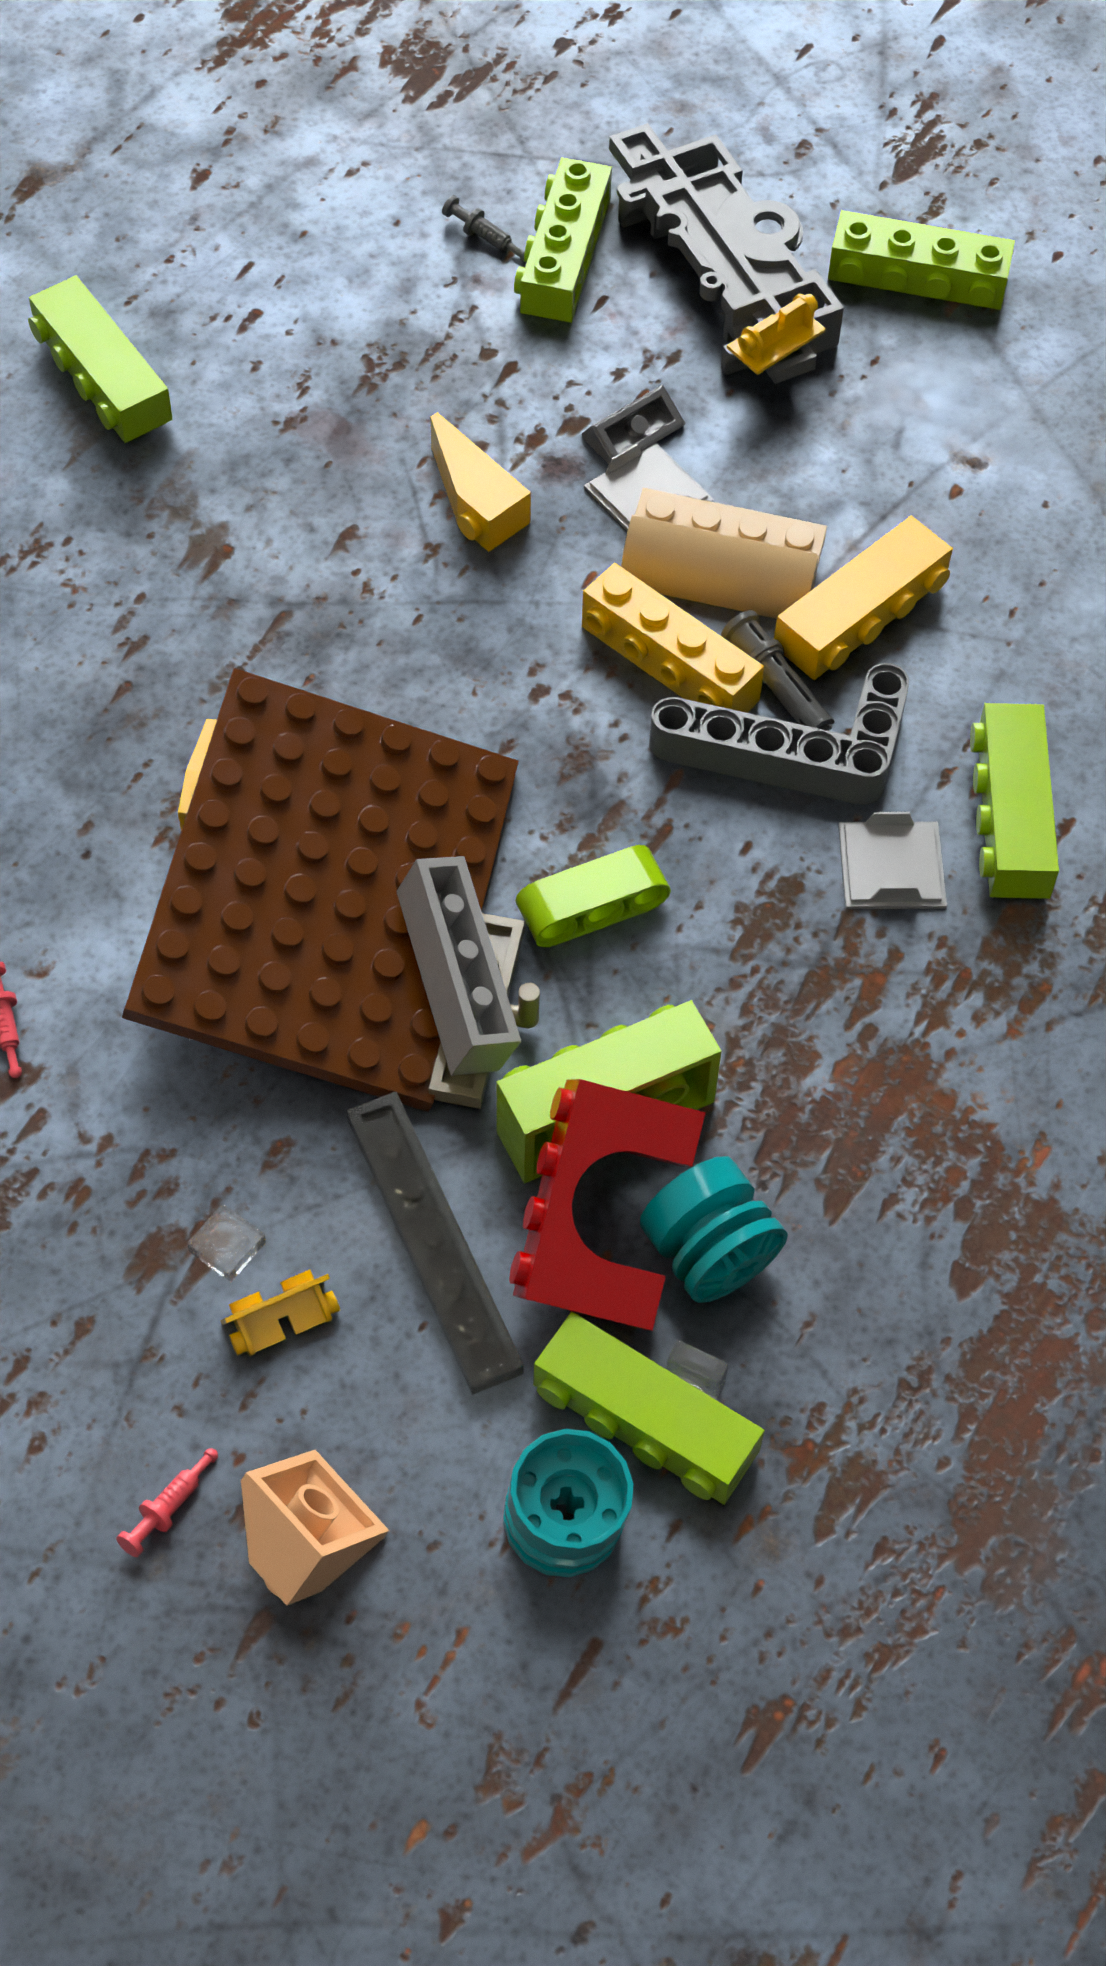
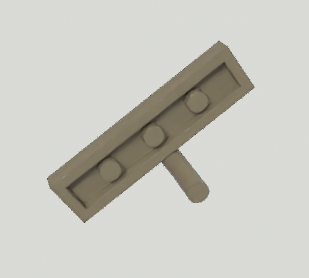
M482 913L506 993L509 997L524 936L525 921ZM534 983L521 985L519 988L518 1005L510 1004L517 1027L530 1029L539 1022L540 990ZM440 1043L429 1085V1094L435 1095L434 1100L481 1109L490 1072L451 1076L443 1047Z

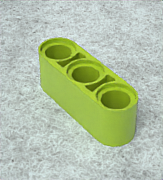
M636 845L537 880L523 888L516 896L515 902L536 944L540 947H551L648 912L665 902L671 893V889L650 849L645 845Z

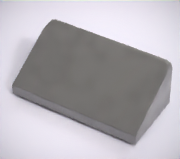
M662 384L592 425L581 435L609 464L611 458L631 446L637 444L642 451L681 428L686 423Z

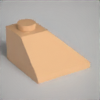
M316 1450L246 1472L241 1479L249 1564L263 1578L267 1588L274 1595L278 1596L286 1606L323 1591L384 1539L390 1531Z

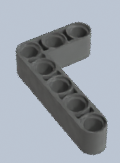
M880 663L870 668L863 684L851 735L679 697L664 698L657 702L652 709L649 747L657 758L667 762L854 804L868 805L879 800L885 790L907 698L909 677L905 670L892 663Z

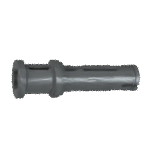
M748 610L731 619L722 630L721 636L764 666L762 680L769 686L773 694L796 722L801 725L830 731L833 727L832 724L835 723L834 719L820 705L812 692L784 659L782 644L776 639L771 640L759 625L760 617L753 610Z

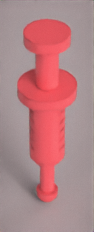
M0 962V1048L6 1051L10 1067L8 1070L9 1075L12 1078H18L22 1074V1069L18 1066L15 1049H17L20 1042L12 1007L17 1004V998L14 992L4 991L1 976L6 973V967L3 962Z
M207 1449L201 1460L191 1470H182L153 1502L150 1500L142 1502L139 1506V1511L144 1519L131 1533L122 1531L116 1537L118 1544L124 1551L133 1557H138L143 1552V1547L140 1543L154 1528L162 1532H167L171 1528L172 1521L170 1517L199 1486L198 1476L211 1462L217 1460L218 1452L215 1449Z

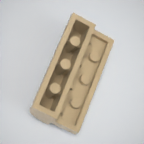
M642 488L635 515L631 516L621 567L659 594L743 612L753 610L758 615L777 619L778 615L814 589L827 526Z

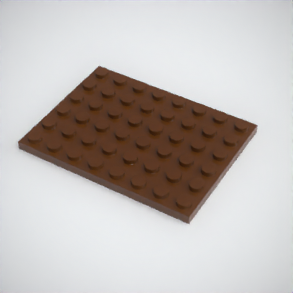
M233 668L122 1018L429 1112L435 1095L429 1094V1085L441 1041L396 891L416 859L464 856L480 909L482 910L519 760Z

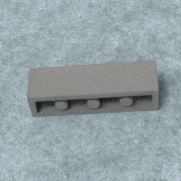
M465 857L416 859L396 892L450 1074L454 1076L499 1071L521 1043V1038Z

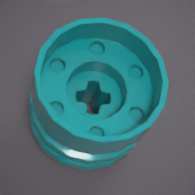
M729 1156L706 1160L681 1173L654 1196L640 1216V1227L657 1251L665 1258L675 1257L672 1264V1272L678 1279L685 1281V1290L697 1303L713 1301L746 1284L778 1256L787 1241V1231L776 1218H771L772 1211L763 1201H752L755 1188L735 1161Z
M562 1429L543 1434L527 1446L512 1470L503 1515V1526L509 1545L521 1560L545 1575L573 1577L594 1570L609 1558L622 1534L632 1507L634 1483L626 1460L610 1442L590 1431ZM559 1504L566 1505L568 1513L574 1514L573 1519L563 1520L561 1511L555 1510L556 1506Z

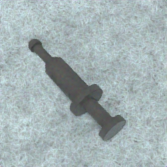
M455 195L447 199L442 208V214L446 217H450L453 214L465 222L463 227L465 234L471 236L475 233L501 251L510 250L519 256L521 261L525 262V251L512 243L509 234L484 218L485 212L482 209L476 208L470 213L458 205L459 198Z

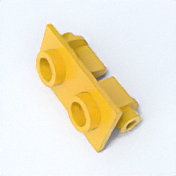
M811 294L796 295L792 302L781 308L777 314L770 315L753 327L747 326L744 328L741 336L729 343L727 349L757 375L825 332L826 328L814 319L815 311L818 309L817 300Z
M310 1269L280 1282L284 1293L266 1301H263L260 1292H256L228 1304L232 1315L220 1321L222 1325L232 1321L236 1325L238 1331L230 1334L229 1338L237 1356L244 1352L252 1356L257 1351L285 1340V1335L278 1319L285 1316L288 1317L295 1335L324 1322L332 1321L331 1315L340 1311L339 1304L332 1290L323 1294L319 1286L320 1283L330 1279L329 1275L326 1274L314 1279Z

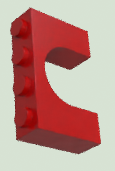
M582 1079L566 1080L565 1087L557 1089L551 1105L550 1119L556 1121L551 1143L545 1142L543 1144L537 1161V1174L542 1175L537 1197L531 1196L524 1213L523 1228L529 1230L524 1252L517 1251L510 1269L509 1281L510 1284L515 1285L513 1296L653 1331L666 1276L613 1263L594 1254L583 1243L575 1228L572 1215L573 1195L579 1179L587 1168L598 1159L616 1152H626L676 1166L692 1167L706 1112Z

